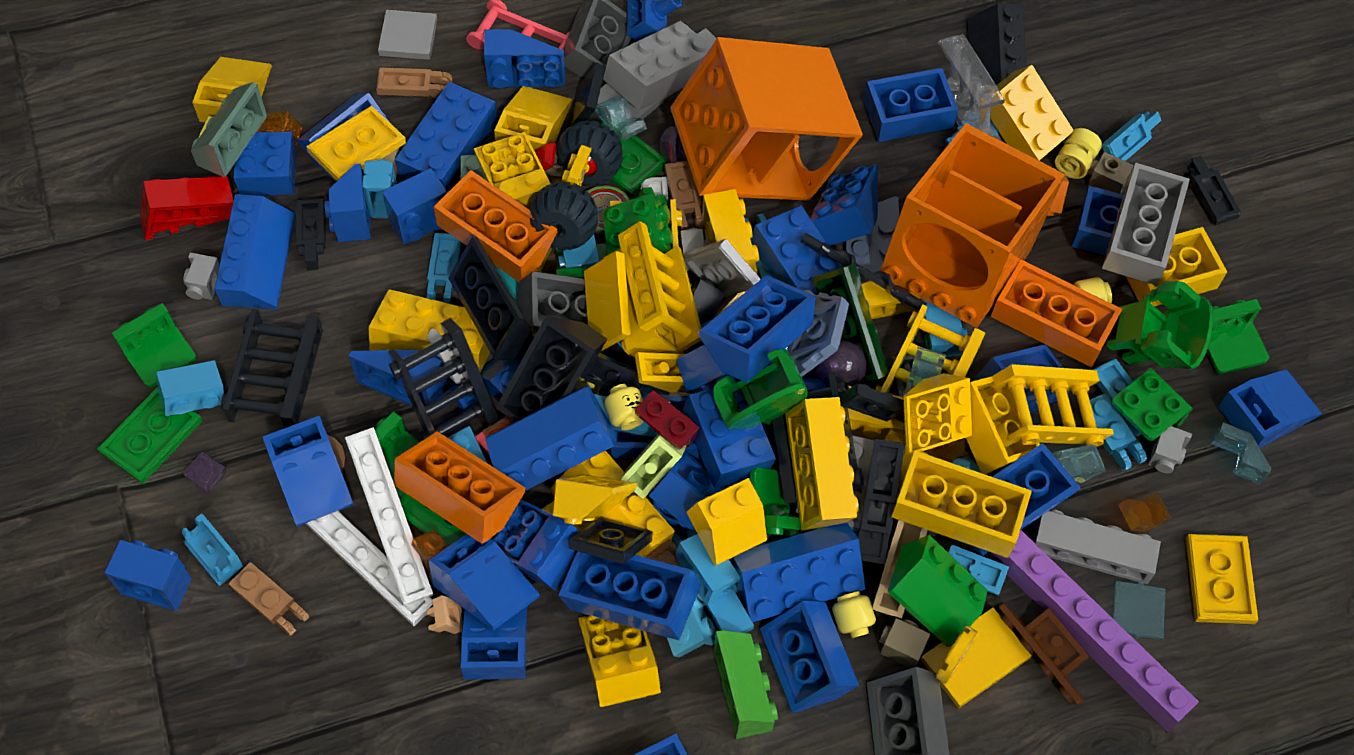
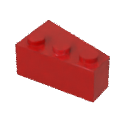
M209 176L205 178L154 179L144 181L140 219L145 240L153 239L154 233L170 230L171 234L180 232L179 227L193 223L196 224V227L230 219L234 200L228 177Z

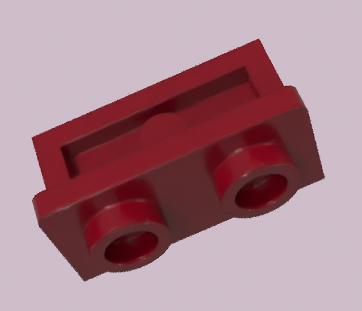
M654 390L635 409V415L678 450L682 449L684 445L688 448L695 441L699 427L692 419L683 415L666 398L660 396Z

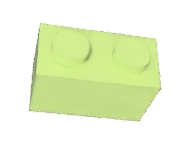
M658 433L630 464L620 480L637 482V489L634 492L644 499L682 457L687 446L684 445L682 449L678 450Z

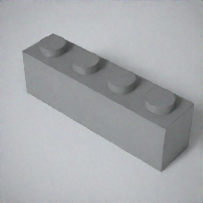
M1049 510L1038 518L1033 542L1049 558L1148 584L1155 575L1161 541L1154 540L1146 534L1124 532L1117 526H1102L1093 523L1092 520L1087 518L1066 516L1058 510Z

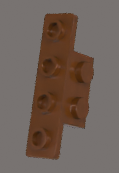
M1001 603L999 605V608L1003 611L1000 615L1001 619L1011 630L1015 627L1023 637L1019 641L1030 654L1034 651L1042 660L1039 665L1048 677L1052 678L1055 676L1062 684L1059 690L1070 703L1075 700L1077 704H1083L1086 699L1069 680L1067 675L1090 658L1089 654L1051 608H1048L1026 626L1007 603Z

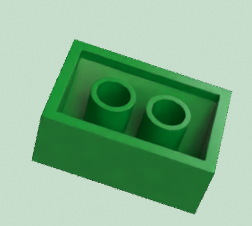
M927 535L901 546L887 592L941 642L949 647L963 633L965 626H971L982 614L988 590L930 535Z

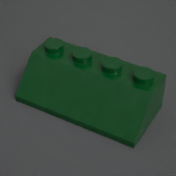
M855 264L812 277L818 295L821 292L829 296H840L849 303L840 344L836 351L844 380L847 381L848 385L883 378L889 373L886 357L882 352L878 340V332L873 324L869 303L865 298L861 286V278Z

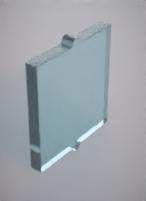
M1116 581L1113 619L1129 635H1134L1136 639L1146 637L1163 640L1166 589L1145 586L1142 582L1133 584Z

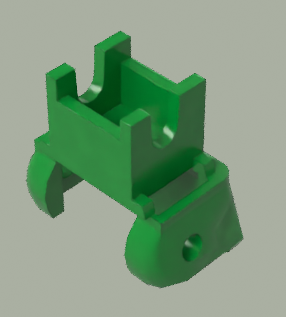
M1164 282L1157 286L1156 289L1151 290L1150 294L1144 295L1143 301L1119 307L1122 311L1118 317L1119 323L1116 339L1107 341V347L1112 351L1120 349L1133 350L1122 355V359L1129 365L1153 360L1162 368L1194 369L1199 366L1205 357L1213 329L1212 306L1208 299L1201 297L1185 282ZM1158 300L1169 310L1161 313L1151 302Z
M778 348L767 354L769 360L775 363L762 369L748 383L740 381L736 384L731 377L726 376L715 384L714 400L728 430L750 429L762 422L770 425L773 419L788 412L803 400L808 399L807 388L787 349ZM739 390H742L749 405L742 412L733 392H738Z

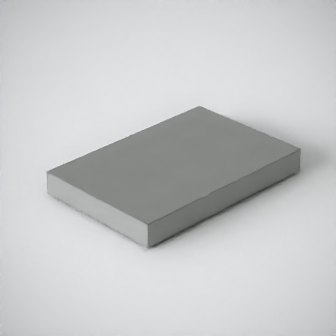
M727 239L688 251L683 256L684 262L700 280L707 279L713 281L719 286V290L725 292L723 297L748 291L761 280Z

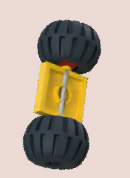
M581 121L571 125L563 132L556 148L558 165L563 166L565 170L561 182H555L543 187L530 203L529 210L535 219L530 218V224L536 229L535 232L545 230L541 224L548 225L549 227L552 225L557 228V234L550 248L557 247V250L564 251L576 249L584 245L597 229V206L590 193L585 189L581 190V186L589 185L594 187L610 181L619 171L623 160L621 142L613 130L610 131V127L605 124L602 126L597 121Z

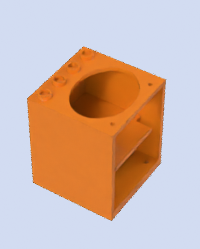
M717 37L670 107L700 196L736 189L738 197L810 200L863 135L830 49L823 47ZM799 134L839 137L832 156L821 168L810 171L803 165L799 155Z
M965 123L906 197L880 271L890 274L891 280L898 286L909 290L914 295L977 328L1000 296L1019 261H1024L1032 250L1066 174Z

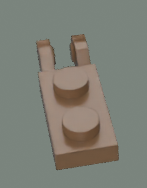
M380 67L376 88L377 95L432 96L437 99L448 82L452 83V76L450 73L431 71V69Z
M688 161L665 164L664 170L671 199H676V210L682 211V226H679L680 232L688 230L685 214L693 212L696 228L704 230L701 212L702 203Z
M251 562L228 583L238 595L273 625H278L290 636L295 632L294 626L282 617L288 610L303 622L309 618V615L295 603L291 596Z

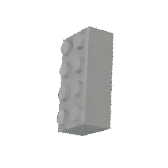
M679 21L610 54L603 80L638 110H641L685 87L711 48V45L682 21Z
M1135 163L1126 183L1102 269L1153 285L1158 284L1167 266L1190 179Z

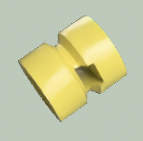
M1074 129L1055 159L1057 169L1060 172H1064L1070 178L1080 179L1085 177L1102 147L1100 138L1088 129Z

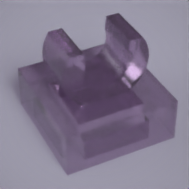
M202 451L183 471V475L201 490L208 493L227 471L224 466Z

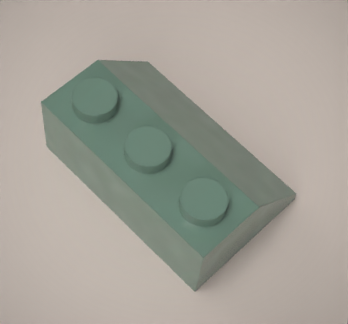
M252 82L233 89L229 97L222 101L219 111L208 121L206 129L200 138H197L192 144L191 152L197 166L223 177H226L267 117L256 83Z

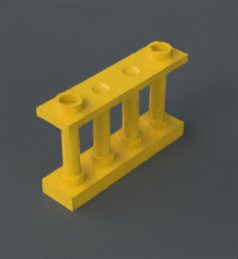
M641 221L637 222L620 233L618 238L621 251L625 255L626 273L639 328L647 332L658 324H663L673 330L677 349L683 352L701 341L699 337L701 325L681 248L676 246L667 253H662L652 246L647 225Z
M922 305L919 313L913 311L908 321L907 327L911 329L883 387L877 385L875 390L888 393L895 378L914 387L924 379L900 368L907 353L947 371V374L966 377L983 341L985 332L975 328L971 336L966 334L964 337L924 319L928 307ZM921 329L960 347L959 350L963 351L960 361L956 359L951 361L913 344L912 342L918 330Z
M1011 364L993 375L995 387H1008L1009 390H1012L1021 424L1019 430L1008 435L1009 441L1022 442L1023 445H1031L1037 442L1086 444L1088 448L1104 444V439L1114 435L1113 429L1097 428L1087 393L1090 386L1100 381L1097 370ZM1024 388L1034 392L1042 425H1033ZM1045 390H1051L1052 393H1055L1064 427L1054 425ZM1067 391H1072L1073 394H1076L1085 428L1076 427Z

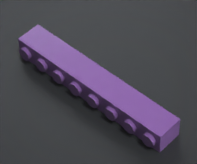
M1020 530L1016 545L1009 558L991 552L989 558L1009 566L1007 575L1043 611L1051 608L1089 656L1167 732L1199 702L1024 532Z

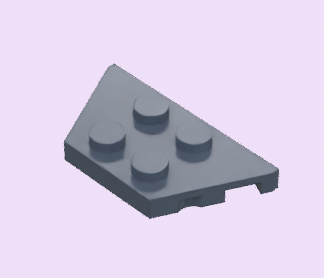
M898 196L878 203V219L871 233L845 241V251L855 256L858 265L872 273L881 270L899 219Z
M804 290V292L816 296L813 325L791 343L788 348V352L792 356L801 377L838 350L849 303L843 297L829 296L821 292L819 295H815L810 290Z

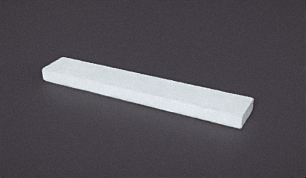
M374 427L345 437L404 606L433 596Z
M338 511L305 523L413 626L427 615L426 611L429 608L433 607V600L430 597L404 606L388 558Z

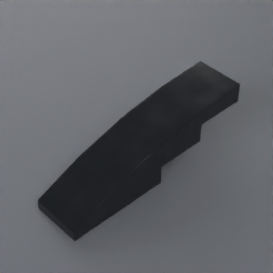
M874 439L858 534L861 560L864 562L885 565L905 443Z

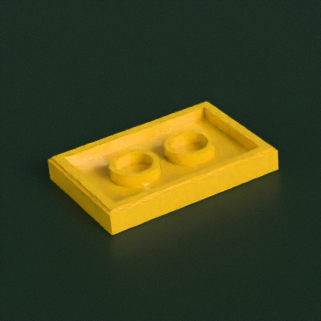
M370 106L306 147L307 152L338 181L355 164L361 163L362 170L364 171L365 162L384 158L406 144V140L373 106Z
M614 252L584 271L588 326L607 338L601 351L631 335L625 255L621 252Z
M1188 534L1186 545L1195 622L1256 624L1258 614L1248 537Z
M994 608L978 617L970 626L978 631L973 642L948 682L945 684L940 681V686L958 709L1025 663L1032 656ZM942 642L924 654L920 660L929 671L937 673L939 668L941 669L945 663V658L952 646L947 647Z

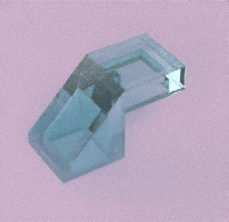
M615 96L598 104L595 112L605 125L610 127V131L613 130L619 139L626 140L647 129L644 119L633 117L627 100L624 97Z
M918 347L903 396L923 379L940 375L946 355Z
M1223 422L1214 434L1211 444L1238 454L1233 474L1261 485L1270 474L1271 466L1254 437L1247 431Z
M1094 444L1052 453L1076 482L1083 483L1106 471L1097 447Z

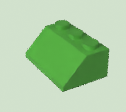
M725 630L716 631L714 655L735 738L740 739L772 731L774 720H778L774 701L769 702L766 691L770 690L767 673H761L759 661H762V654L759 644H753L752 636L749 633Z

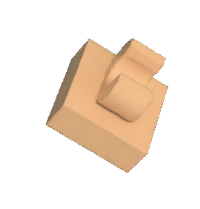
M443 595L432 599L433 607L429 608L426 612L427 615L435 617V624L428 626L429 630L435 632L447 631L453 634L463 631L461 606Z

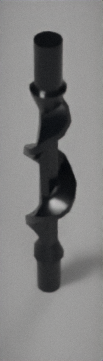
M806 232L800 242L818 252V255L830 257L844 266L855 264L861 278V284L871 281L888 291L900 303L904 302L920 311L922 305L926 306L927 303L909 293V290L898 288L891 280L890 274L883 271L872 273L858 265L854 255L843 250H833L826 242L823 243Z

